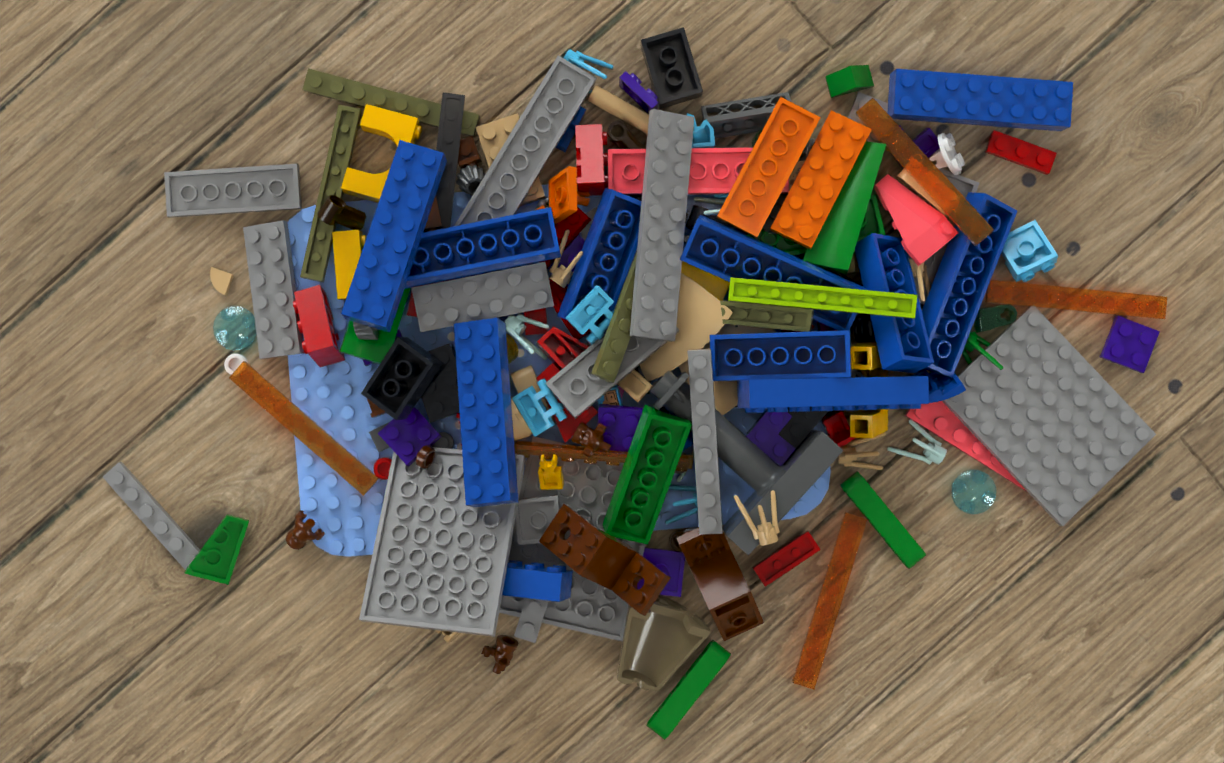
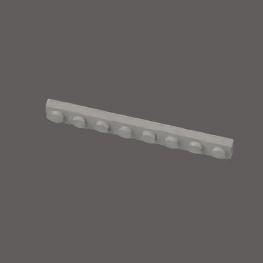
M711 349L688 350L699 535L723 534Z

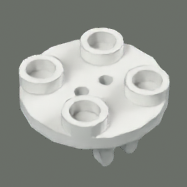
M939 134L938 143L940 148L929 158L930 162L936 160L933 169L948 167L954 175L961 174L962 166L965 165L962 155L956 153L954 148L956 143L952 134Z

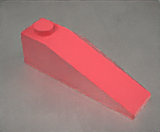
M889 174L874 185V189L884 209L889 211L894 222L891 224L894 230L898 229L903 239L901 244L904 250L918 266L958 234V231L942 213Z

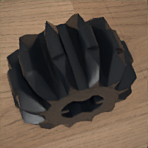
M870 317L854 321L853 333L855 340L859 342L875 341Z

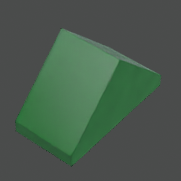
M869 65L848 66L825 76L831 98L874 87Z

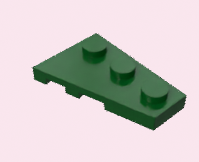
M227 514L186 568L184 574L229 585L249 520Z

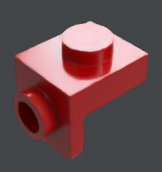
M842 410L832 411L821 419L829 438L839 447L847 445L851 440L855 439L850 437V426Z

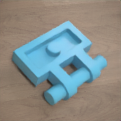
M596 285L565 319L582 335L589 329L591 334L586 340L593 345L597 339L601 340L604 332L608 329L615 310L614 308L610 311L608 308L614 301L600 286ZM603 314L605 319L598 326H596L594 323Z
M545 378L537 382L541 391L536 392L534 387L531 386L512 398L534 437L556 425L552 419L553 415H556L560 422L567 418L563 410L565 407L562 403L558 402L555 395L546 386ZM544 397L547 399L549 405L551 406L549 410L546 409L543 402L541 401V399Z

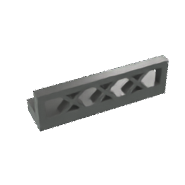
M785 92L701 106L703 120L707 119L713 127L714 137L717 139L762 131L776 106L774 103L778 102L780 97L790 102L791 99L789 93ZM755 105L763 106L762 108H753ZM732 109H740L739 112L731 111ZM713 112L719 113L718 115H715V116H709V117H708V115H707V113H713Z

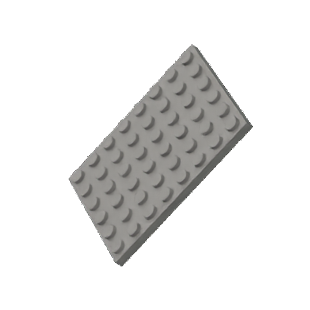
M1031 305L985 349L1003 366V369L1000 370L980 354L958 375L966 391L942 400V402L1059 526H1064L1156 433L1034 305Z
M532 436L519 499L558 495L560 508L563 504L568 505L596 528L604 531L602 524L626 457L596 451L589 458L582 454L585 449L583 447ZM553 454H556L558 457L557 466H562L563 489L541 490L538 476L540 457L544 455L546 461H552ZM516 523L514 524L508 562L509 560L523 561L522 565L538 562L544 563L546 568L553 565H565L566 570H573L541 543L518 545ZM570 530L565 533V540L569 538ZM617 538L627 543L643 556L646 544ZM573 570L571 598L560 602L549 601L542 623L623 641L628 603L612 590L580 576ZM502 595L499 613L520 617L526 598Z
M432 447L435 449V458L426 469L417 466L416 460L408 467L393 451L359 620L362 622L495 637L518 503L483 507L467 506L465 501L463 456L460 449ZM515 454L519 501L526 457Z

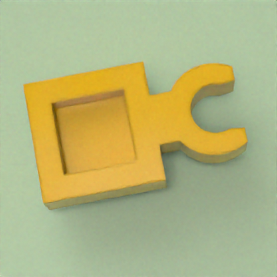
M553 454L552 461H546L544 455L540 457L538 476L541 490L563 489L562 466H557L558 457L556 454Z

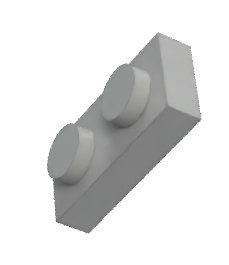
M525 599L514 637L536 643L549 602L548 600Z

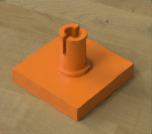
M568 166L549 180V207L552 209L554 224L560 223L575 213L577 205L588 206L590 198H585L590 196L589 192L577 191V167Z

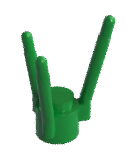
M970 331L962 352L968 365L972 360L966 350L972 352L976 349L1002 370L1003 366L979 346V342L986 347L991 343L978 336L974 331Z

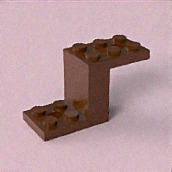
M566 504L562 505L539 540L542 545L580 576L612 590L644 616H646L671 578L627 543L596 528ZM570 530V536L565 540V533ZM644 579L643 587L638 589V582Z
M696 528L676 538L723 641L764 623L724 532L723 534L699 535V528Z

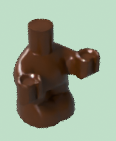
M581 422L572 437V442L585 447L582 454L589 458L593 452L599 449L608 453L612 446L604 441L603 434L607 427L601 423H598L596 429L593 430Z
M302 510L295 516L294 529H291L286 535L287 544L291 548L298 550L305 547L308 540H321L325 535L322 529H318L315 533L312 532V528L315 525L313 519H308L305 523L302 522L307 517V514H304Z
M498 635L496 648L484 646L481 653L484 654V657H489L490 655L494 657L496 662L492 671L496 674H500L501 671H504L510 665L513 653L519 644L517 640L507 635Z

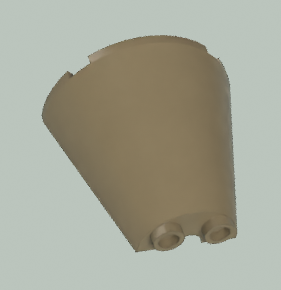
M658 596L646 616L640 614L628 604L617 680L626 685L637 682V685L643 690L658 691L709 636L711 632L709 627L697 615L692 617L689 612H685L687 608L662 596Z

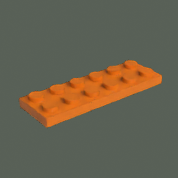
M780 97L717 218L757 239L821 117Z
M832 110L830 111L770 231L810 250L812 249L872 131L871 128Z

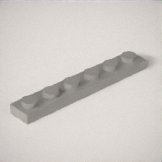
M118 462L103 478L186 570L200 549L123 462Z

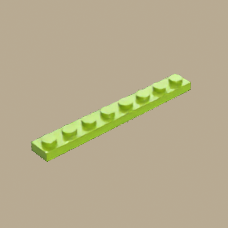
M730 277L728 301L915 319L918 295Z

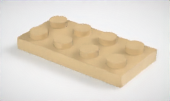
M518 113L476 127L489 168L518 122ZM539 176L521 206L545 198Z

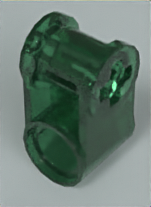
M1009 304L979 309L974 321L975 333L1013 323L1017 318L1016 309ZM1004 311L1009 312V315L1006 316V319L1001 318L1000 315L1004 313Z

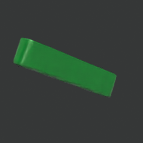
M858 471L840 484L843 491L908 569L912 568L926 556L923 549Z
M710 641L655 711L646 726L665 740L724 666L731 653L716 641Z

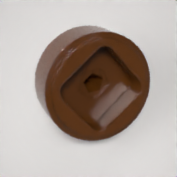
M428 445L423 446L417 453L416 465L423 469L428 468L435 458V449Z

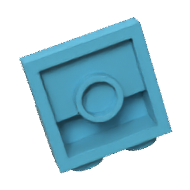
M1036 220L1009 232L1001 252L1006 260L1005 265L1016 282L1020 280L1027 282L1034 278V273L1040 270L1044 273L1050 271L1055 267L1058 254Z

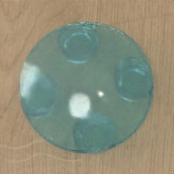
M230 306L223 309L216 316L213 324L214 336L218 343L230 350L248 348L257 335L254 315L246 308L240 306Z
M968 470L961 473L952 482L953 501L963 512L980 514L993 505L996 498V486L992 478L985 472Z

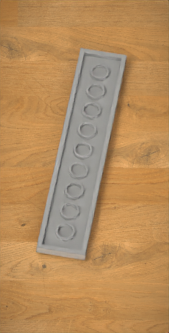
M559 55L557 56L454 226L516 214L595 84L596 77Z
M657 109L649 111L629 336L669 342L675 341L682 267L680 257L683 253L694 129V117Z

